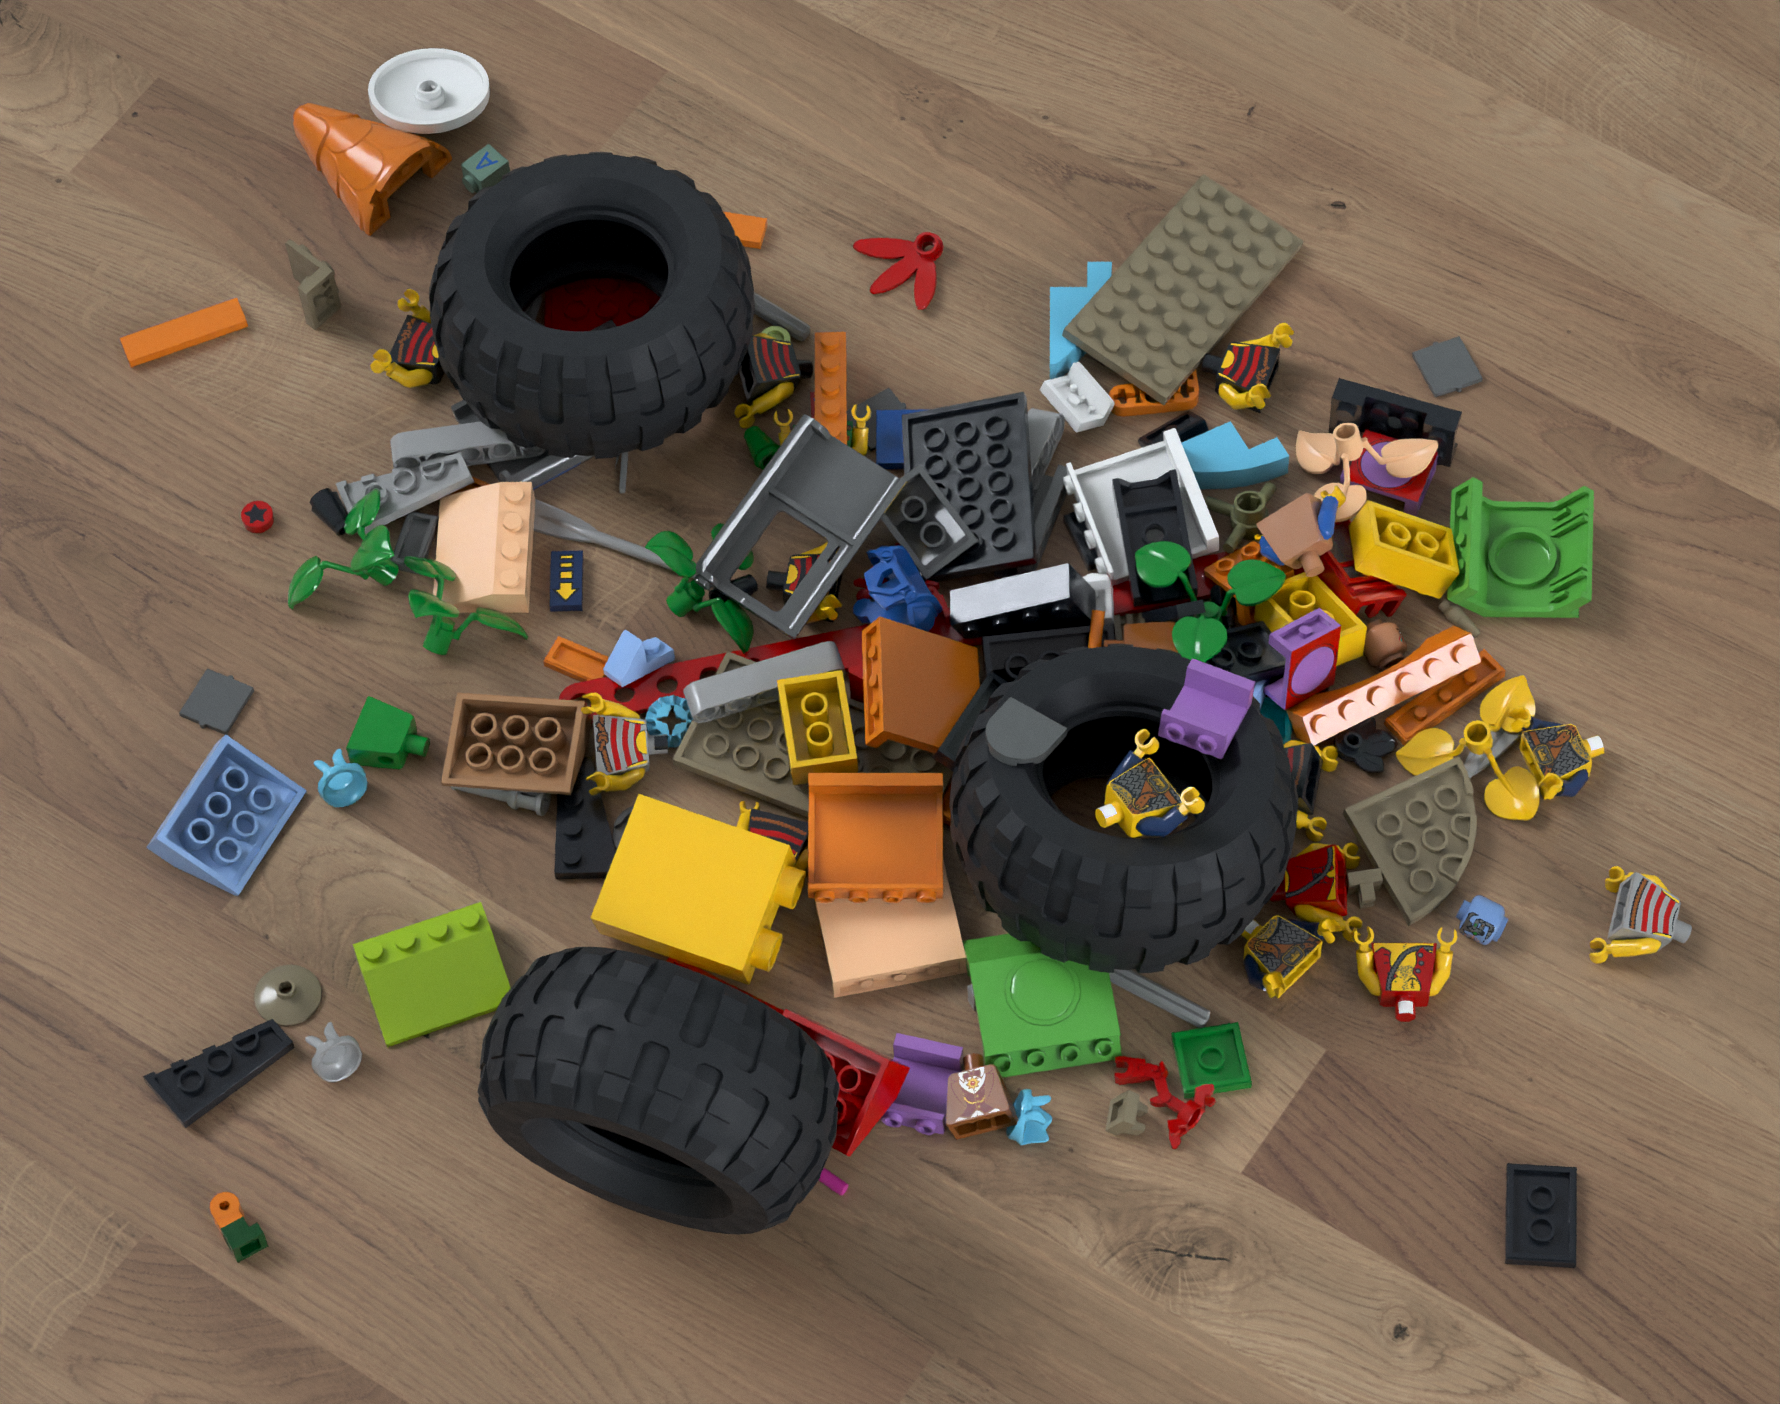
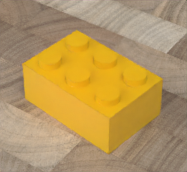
M1367 500L1348 526L1355 570L1364 575L1373 576L1388 581L1393 585H1400L1415 590L1420 594L1440 599L1460 573L1451 528Z
M1303 572L1285 580L1283 586L1270 599L1255 605L1254 620L1256 622L1264 621L1271 633L1320 608L1341 625L1336 666L1363 656L1367 626L1318 576L1307 577L1306 573Z
M842 670L777 680L779 704L793 785L808 783V773H858L857 753Z

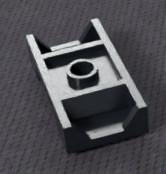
M1339 378L1331 399L1328 433L1333 434L1334 429L1338 425L1349 422L1358 426L1360 436L1366 429L1398 440L1438 441L1437 465L1450 467L1458 446L1455 443V438L1462 412Z
M1176 469L1169 470L1153 480L1131 483L1120 478L1112 479V491L1125 552L1133 607L1189 599L1179 577H1177L1172 585L1167 587L1149 586L1139 577L1135 553L1145 545L1154 543L1146 538V533L1151 529H1158L1164 534L1161 541L1177 543L1188 551L1191 557V565L1183 573L1187 576L1192 590L1197 597L1198 586Z

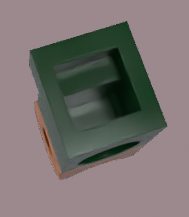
M222 1192L213 1197L210 1202L211 1214L237 1263L268 1247L265 1235L258 1222L251 1226H248L239 1199L235 1194Z

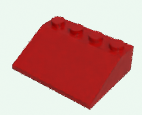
M785 1009L783 1016L805 1031L819 1045L837 1075L836 1079L840 1088L836 1103L838 1119L836 1138L832 1148L847 1156H851L896 1100L910 1067L807 1016Z

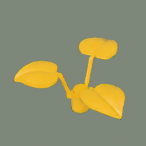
M1521 675L1506 680L1485 696L1480 705L1482 721L1476 720L1467 724L1464 729V738L1459 740L1460 744L1455 750L1454 740L1449 733L1438 728L1425 729L1417 733L1404 747L1396 752V757L1400 764L1409 773L1417 776L1453 759L1454 756L1460 755L1465 747H1468L1474 754H1485L1496 776L1499 778L1492 780L1486 786L1484 800L1488 809L1497 817L1507 820L1528 821L1534 818L1540 803V792L1535 777L1527 769L1520 766L1510 768L1503 775L1491 751L1493 745L1491 732H1498L1500 728L1511 734L1523 731L1520 729L1518 732H1514L1511 729V724L1515 719L1508 717V714L1515 707L1523 706L1530 712L1531 716L1535 717V702L1526 677Z

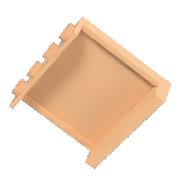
M944 860L943 899H936L932 903L917 902L916 899H903L898 903H887L882 898H869V901L863 903L850 902L848 898H835V901L829 903L815 901L831 974L834 998L967 973L965 950Z

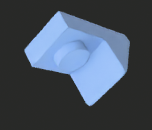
M624 630L603 668L604 675L621 687H624L674 661V650L657 637L642 642L635 635Z

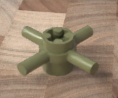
M1267 482L1260 492L1250 490L1239 493L1234 499V505L1210 496L1205 499L1209 510L1230 517L1231 526L1234 529L1222 546L1225 552L1233 553L1242 539L1255 540L1256 534L1262 536L1256 523L1269 516L1266 504L1277 490L1273 483Z

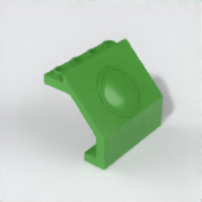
M1474 477L1452 489L1450 528L1452 529L1460 573L1448 588L1447 600L1483 617L1579 618V607L1592 600L1594 490L1583 486L1554 502L1493 501L1482 496L1483 482Z
M1010 934L963 941L967 975L971 978L980 1027L984 1065L993 1064L997 1067L1002 1077H1010L1115 1060V1057L1122 1056L1119 1036L1121 1033L1109 973L1089 970L1088 965L1070 960L1063 963L1041 954V948L1032 942L1019 941Z

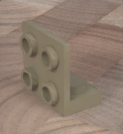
M289 239L285 245L293 277L301 283L297 288L306 324L316 330L341 308L338 295L339 289L334 278L335 271L326 261L320 262L306 246L298 245Z

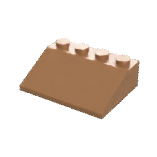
M457 693L441 780L442 786L571 795L588 746L592 715L583 714L581 708L587 707L585 701Z

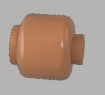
M1378 619L1366 625L1364 654L1371 666L1386 670L1405 659L1403 655L1407 651V644L1396 623H1383L1381 619Z

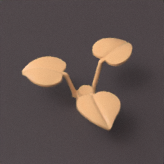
M1347 422L1338 425L1334 429L1333 434L1309 433L1299 430L1296 440V455L1301 468L1312 474L1326 473L1332 468L1333 464L1340 465L1341 460H1343L1344 484H1326L1319 488L1314 495L1323 501L1320 493L1326 490L1331 494L1334 491V486L1337 485L1346 496L1345 503L1337 508L1335 522H1341L1356 516L1367 501L1366 490L1363 486L1350 485L1349 461L1358 459L1363 448L1380 465L1386 464L1388 474L1394 477L1408 478L1418 475L1427 468L1438 449V441L1427 439L1395 440L1382 448L1381 457L1372 448L1366 437L1361 438L1358 426Z

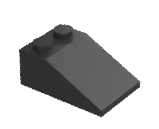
M919 464L902 477L907 483L881 519L900 545L907 549L915 565L927 580L977 543L978 540L923 466Z

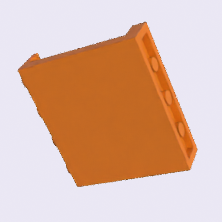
M878 617L862 630L865 745L877 748L889 739L936 753L980 687L978 648L884 617Z
M808 773V898H815V901L820 903L833 902L835 898H848L850 902L854 903L867 902L869 898H882L887 903H898L903 899H916L917 902L932 903L936 899H943V773Z

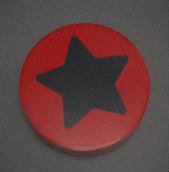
M253 501L242 509L241 519L245 529L249 532L263 533L272 527L274 515L268 503Z

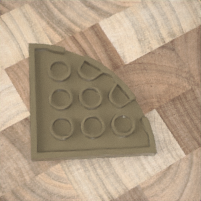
M1460 756L1345 808L1343 816L1375 869L1381 868L1383 884L1408 926L1424 918L1449 896L1466 869L1473 851L1477 828V815H1475L1473 799L1474 791Z

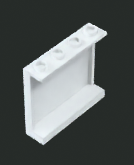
M1176 428L1164 431L1163 441L1113 458L1076 470L1073 469L1071 462L1066 464L1067 476L1063 477L1068 495L1074 494L1077 503L1073 504L1079 523L1084 521L1087 531H1084L1087 545L1090 550L1095 548L1098 558L1095 559L1097 571L1099 574L1108 575L1112 586L1128 581L1125 552L1112 491V479L1115 478L1133 483L1157 479L1169 470L1176 469L1192 559L1219 551V535ZM1151 529L1146 533V538L1151 542H1159L1164 537V534L1158 529Z

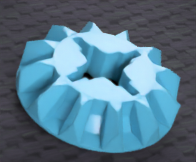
M671 695L660 697L649 707L646 714L647 732L649 735L667 734L668 747H679L693 720L686 699ZM671 708H674L675 717L686 722L675 724L672 735H670L668 725L662 723V721H657V719L667 718Z

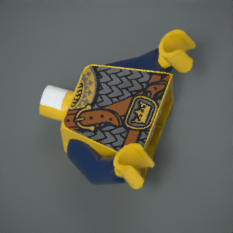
M1515 707L1508 714V717L1515 719L1511 724V729L1514 732H1518L1520 729L1524 731L1521 735L1519 749L1531 774L1537 781L1543 800H1551L1554 796H1576L1590 776L1591 758L1604 754L1601 738L1596 735L1582 740L1576 726L1573 724L1563 725L1561 723L1541 720L1531 716L1525 707Z
M1146 729L1138 731L1135 735L1134 740L1138 747L1135 751L1130 750L1107 782L1105 806L1095 811L1096 819L1101 827L1106 828L1118 823L1127 836L1132 838L1143 835L1167 836L1188 818L1187 814L1189 812L1198 814L1205 807V802L1201 797H1198L1200 793L1196 788H1186L1180 797L1150 758L1144 760L1143 756L1145 754H1153L1159 748V742L1155 737L1148 744L1143 745L1150 735Z
M1276 915L1264 926L1253 919L1241 934L1248 940L1244 946L1243 966L1249 984L1266 991L1269 998L1274 996L1279 998L1321 957L1322 940L1320 939H1325L1329 944L1335 941L1332 932L1342 931L1336 918L1329 916L1320 922H1308L1290 918L1284 919Z

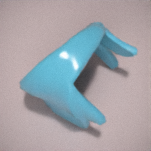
M337 749L332 758L333 767H330L321 760L314 761V766L323 772V777L318 782L320 797L328 805L345 807L361 799L367 790L368 782L363 768L357 763H346L342 750Z
M1031 1089L1021 1090L1013 1103L1018 1122L1016 1125L1007 1127V1137L1016 1141L1019 1145L1047 1142L1049 1136L1046 1128L1052 1122V1116L1039 1106L1049 1103L1051 1096L1033 1097Z

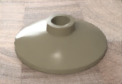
M283 965L270 970L260 979L254 993L255 1006L261 1017L266 1021L273 1019L282 1027L295 1026L308 1020L317 1011L322 998L321 986L317 977L310 970L298 965ZM284 988H292L288 993L280 992Z

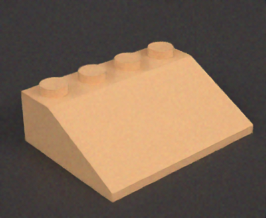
M497 482L440 498L436 561L447 565L456 574L454 581L444 579L442 600L454 605L460 613H476L478 607L493 609L503 613H529L535 518V496L532 482ZM434 578L433 595L436 596L438 583Z

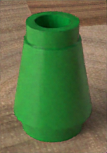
M752 426L745 431L743 437L755 466L764 470L769 463L768 461L771 460L780 446L758 426Z

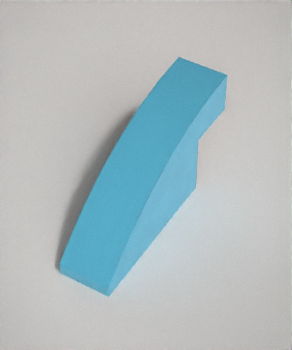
M1087 262V287H1050V379L1064 376L1070 370L1072 364L1079 362L1086 353L1062 336L1063 330L1112 276V262Z
M1231 421L1182 442L1199 488L1202 490L1244 487L1288 474L1289 455L1277 437L1248 449Z

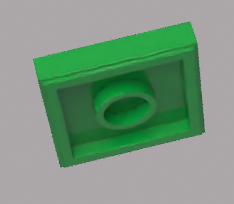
M1238 1022L1171 1033L1184 1099L1195 1097V1088L1204 1084L1214 1085L1213 1094L1252 1087Z

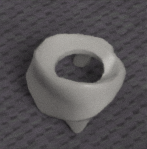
M329 1022L324 1029L326 1042H322L314 1036H307L305 1041L316 1048V1053L312 1058L314 1073L325 1081L337 1082L349 1077L357 1070L362 1060V1052L359 1043L354 1037L349 1035L339 1037L333 1023Z

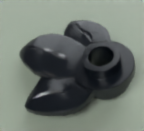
M1373 717L1338 733L1334 739V747L1340 759L1349 762L1354 761L1360 769L1370 773H1382L1384 771V763L1381 757L1392 753L1398 745L1396 739L1390 733L1382 729H1376V721Z

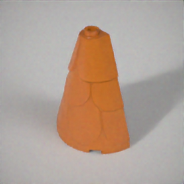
M307 103L299 106L293 115L295 135L317 171H322L337 198L341 199L359 229L368 236H371L391 217L387 198L422 167L423 173L432 179L452 161V156L448 149L439 143L416 134L394 129L386 124L362 119L354 113Z

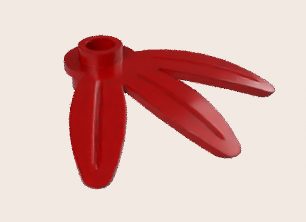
M923 232L916 237L914 242L896 238H868L858 240L853 244L854 250L874 258H903L888 268L873 282L870 287V293L880 294L890 291L903 284L917 271L914 284L916 308L918 310L927 308L936 290L937 273L934 261L941 256L944 249L943 241L937 234ZM927 246H934L931 250L924 252Z

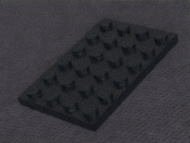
M1024 392L903 414L904 475L921 464L978 540L977 543L927 580L939 582L1037 564L1027 397ZM918 569V571H919V573H920L922 579L924 580V582L927 581L926 578H925V577L923 576V574L921 573V571Z

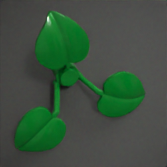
M375 488L372 492L362 497L352 507L346 517L345 532L348 535H354L358 531V535L363 540L351 560L350 567L328 561L321 562L318 556L305 561L294 574L289 586L288 606L290 609L293 610L296 604L304 601L317 589L323 577V570L326 568L362 577L364 580L371 577L383 586H388L395 579L399 566L389 559L394 557V552L390 544L388 528L384 525H379L367 535L365 534V527L369 526L378 514L380 490Z
M719 523L712 528V539L716 537L724 524ZM663 531L652 537L645 545V548L657 554L675 573L683 577L674 588L675 591L666 599L670 610L675 615L684 617L692 609L698 612L702 608L711 606L719 623L739 646L743 654L749 650L754 634L753 624L747 613L734 601L727 600L724 602L720 597L702 602L705 595L704 589L693 580L691 582L688 581L696 573V563L692 561L693 551L682 537L671 531ZM752 550L738 569L747 570L752 566L754 562Z
M1160 541L1145 545L1135 553L1136 568L1142 581L1152 587H1167L1172 585L1177 577H1179L1191 602L1197 601L1187 576L1183 573L1191 565V557L1184 547L1177 543ZM1251 559L1237 563L1228 573L1227 580L1232 589L1227 591L1221 607L1213 602H1204L1206 612L1196 614V618L1190 616L1183 617L1174 625L1172 639L1175 649L1181 654V657L1189 660L1193 658L1206 663L1217 655L1227 642V631L1223 625L1222 616L1227 615V608L1232 596L1236 595V600L1243 606L1261 604L1279 591L1286 580V574L1282 570L1261 560Z
M405 556L404 563L408 568L418 574L435 578L438 583L436 596L416 589H411L408 594V601L415 618L433 615L423 642L425 649L439 655H446L452 639L459 640L461 633L475 620L496 629L519 634L527 640V633L515 619L503 612L478 607L476 613H471L456 630L454 628L455 622L446 617L456 618L460 612L454 605L442 600L444 579L454 581L456 578L454 571L447 565L432 559Z

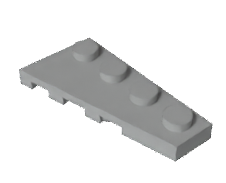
M461 452L422 461L420 466L406 469L405 466L392 469V473L377 477L374 474L362 476L360 481L347 483L345 480L335 484L348 513L362 497L372 492L375 488L380 490L379 511L375 520L365 527V534H367L379 525H386L474 483V480Z

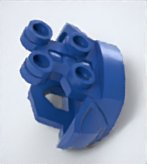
M897 545L881 546L876 550H868L866 553L873 567L866 571L864 576L869 595L875 601L872 602L864 598L858 600L853 607L856 618L862 623H872L878 617H884L928 632L934 626L935 618L943 609L937 598L931 594L907 549Z

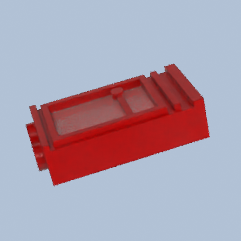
M1348 519L1335 522L1334 534L1331 537L1333 547L1319 556L1325 569L1317 576L1355 615H1357L1362 606L1368 605L1364 611L1368 618L1376 616L1380 609H1382L1387 617H1391L1407 596L1406 592L1403 589H1398L1396 585L1388 581L1356 571L1348 527L1351 521Z

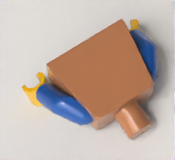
M1337 485L1334 486V491L1331 494L1326 490L1322 491L1320 495L1323 501L1309 493H1305L1256 523L1262 533V536L1256 534L1254 537L1259 541L1261 555L1279 566L1287 565L1293 569L1303 567L1307 577H1314L1322 573L1325 568L1319 556L1333 547L1331 537L1334 534L1337 508L1341 507L1346 501V496Z

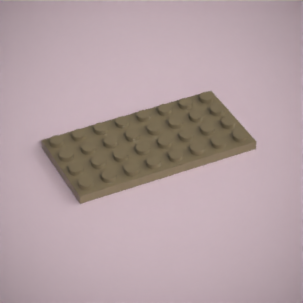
M1203 174L1064 328L1062 336L1165 405L1201 364L1205 355L1215 348L1302 248L1304 241Z
M727 651L715 675L756 662ZM847 697L857 753L858 773H943L944 798L952 782L954 772L933 758L935 753L888 739L877 748L865 745L864 703ZM779 700L705 723H696L692 720L673 757V765L808 817V783L793 785Z

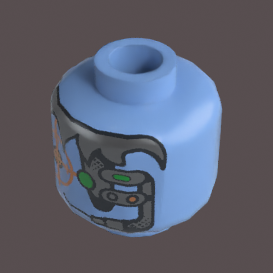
M1476 895L1471 902L1464 900L1455 917L1461 920L1459 925L1460 933L1483 945L1489 944L1492 940L1497 942L1509 919L1504 916L1505 909L1502 905L1482 895Z

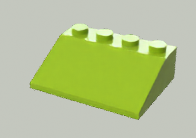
M481 902L353 944L357 962L387 1047L497 1010L502 998L511 989Z

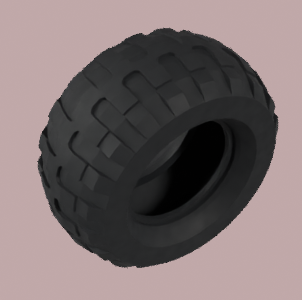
M589 152V154L570 156L565 154L544 159L543 162L529 167L522 166L503 175L502 180L496 185L483 188L468 201V211L455 217L446 232V239L439 252L438 262L435 265L429 287L430 319L439 361L455 389H458L463 400L467 402L482 423L490 429H501L506 433L509 441L527 449L537 446L548 450L549 455L564 458H573L575 455L595 456V459L619 457V453L636 449L645 451L662 445L664 439L674 433L684 434L701 422L702 413L705 409L717 407L728 393L729 386L734 376L738 374L741 362H743L753 333L755 300L749 257L739 237L735 236L731 223L716 199L709 193L697 190L694 180L677 170H665L657 166L656 161L638 156L625 157L613 155L611 152ZM610 278L632 281L646 286L660 297L654 307L637 320L598 331L557 330L541 325L525 313L531 303L541 294L563 284L586 279Z
M1108 644V647L1087 648L1083 646L1061 651L1060 656L1052 660L1039 659L1020 670L1018 678L1013 682L1001 684L990 696L989 701L976 718L974 726L969 729L958 749L950 791L949 807L951 811L950 829L952 840L959 860L962 863L964 873L968 876L974 890V895L982 907L988 912L997 913L1001 919L1002 928L1019 941H1030L1040 947L1041 954L1063 963L1070 960L1088 965L1089 970L1114 973V969H1135L1138 973L1164 971L1165 965L1176 962L1185 965L1198 962L1208 957L1211 949L1217 944L1228 945L1237 939L1255 916L1258 915L1264 904H1267L1283 880L1293 848L1298 811L1296 784L1293 772L1290 769L1289 758L1283 745L1282 736L1274 721L1260 713V703L1254 696L1251 706L1223 758L1219 759L1158 736L1162 711L1164 709L1171 710L1184 686L1187 666L1191 661L1181 657L1179 653L1160 648L1154 650L1134 647L1133 644ZM1010 697L1068 728L1067 736L1045 760L1038 764H1033V762L1017 763V766H1010L998 761L989 752L985 739L986 725L989 719ZM1146 729L1150 735L1143 745L1148 744L1155 737L1159 742V748L1153 754H1145L1143 756L1144 760L1150 758L1180 797L1186 788L1194 787L1200 793L1198 797H1201L1205 802L1204 810L1201 813L1193 814L1196 820L1186 828L1165 837L1135 839L1110 836L1074 823L1058 809L1051 796L1065 785L1079 779L1111 777L1129 751H1135L1138 747L1134 740L1137 732Z
M574 947L539 957L533 961L526 974L521 976L502 998L483 1039L479 1068L481 1069V1079L477 1091L479 1095L478 1102L489 1124L503 1141L534 1164L586 1192L632 1211L669 1223L708 1232L740 1235L759 1232L787 1221L797 1203L800 1204L818 1182L836 1138L838 1119L836 1103L840 1089L836 1079L837 1075L823 1050L805 1031L776 1010L729 985L693 970L653 957L601 947Z

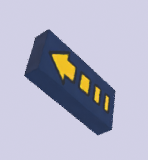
M583 550L551 551L550 612L583 611Z

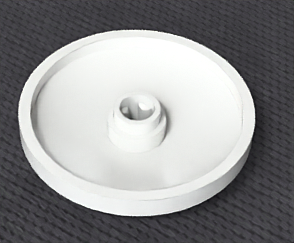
M428 48L400 54L382 64L370 79L368 94L373 113L386 125L408 133L433 134L459 128L474 120L485 109L490 97L489 78L485 69L472 57L453 50Z

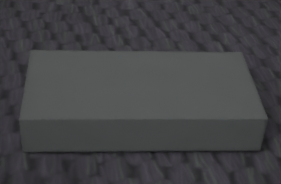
M414 511L406 515L394 549V557H391V561L399 566L400 571L418 574L406 566L404 558L405 556L428 558L438 529L439 516Z

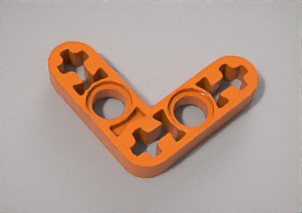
M1196 369L1183 383L1186 384V391L1189 397L1183 398L1180 387L1167 403L1163 405L1160 402L1153 403L1145 399L1147 393L1132 383L1121 384L1113 387L1109 392V396L1115 403L1111 412L1114 415L1126 417L1193 409L1199 400ZM1135 395H1140L1139 403H1136ZM1124 397L1126 403L1120 404L1118 398Z

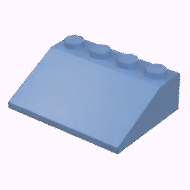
M225 734L214 745L146 848L172 866L238 896L307 790Z

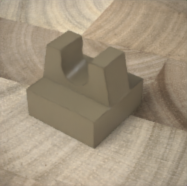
M1381 868L1347 873V895L1357 894L1360 909L1374 906L1373 901L1376 900L1375 891L1380 890L1383 882Z
M1127 1090L1110 1100L1105 1131L1114 1135L1121 1133L1139 1135L1145 1131V1125L1136 1120V1116L1141 1117L1148 1113V1106L1139 1101L1140 1094Z

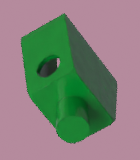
M368 696L346 750L350 763H357L360 766L399 770L403 768L409 753L422 757L427 755L430 738L417 735V726L413 715Z

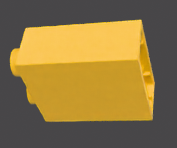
M638 794L590 919L600 934L749 985L756 968L770 972L780 950L782 933L770 930L779 905L789 909H794L804 886L806 871L794 867L796 859L788 844Z

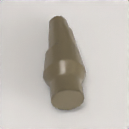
M1446 598L1438 606V609L1444 613L1447 620L1472 633L1474 638L1479 636L1480 630L1458 605L1452 604Z

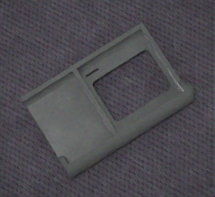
M803 414L696 563V576L693 578V581L707 591L711 587L781 633L795 640L907 481L903 478H898L836 439L823 425L810 416ZM780 512H784L827 539L828 544L780 611H773L731 584V578L775 516Z

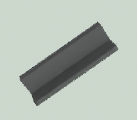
M1058 464L1054 477L1044 475L1033 498L1037 564L995 571V578L1002 579L1037 570L1067 496L1063 477L1067 476L1066 466Z

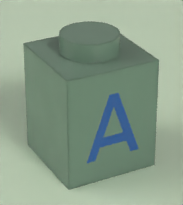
M487 144L461 164L462 182L471 193H478L483 188L496 185L502 180L503 175L510 172L509 161L490 144Z

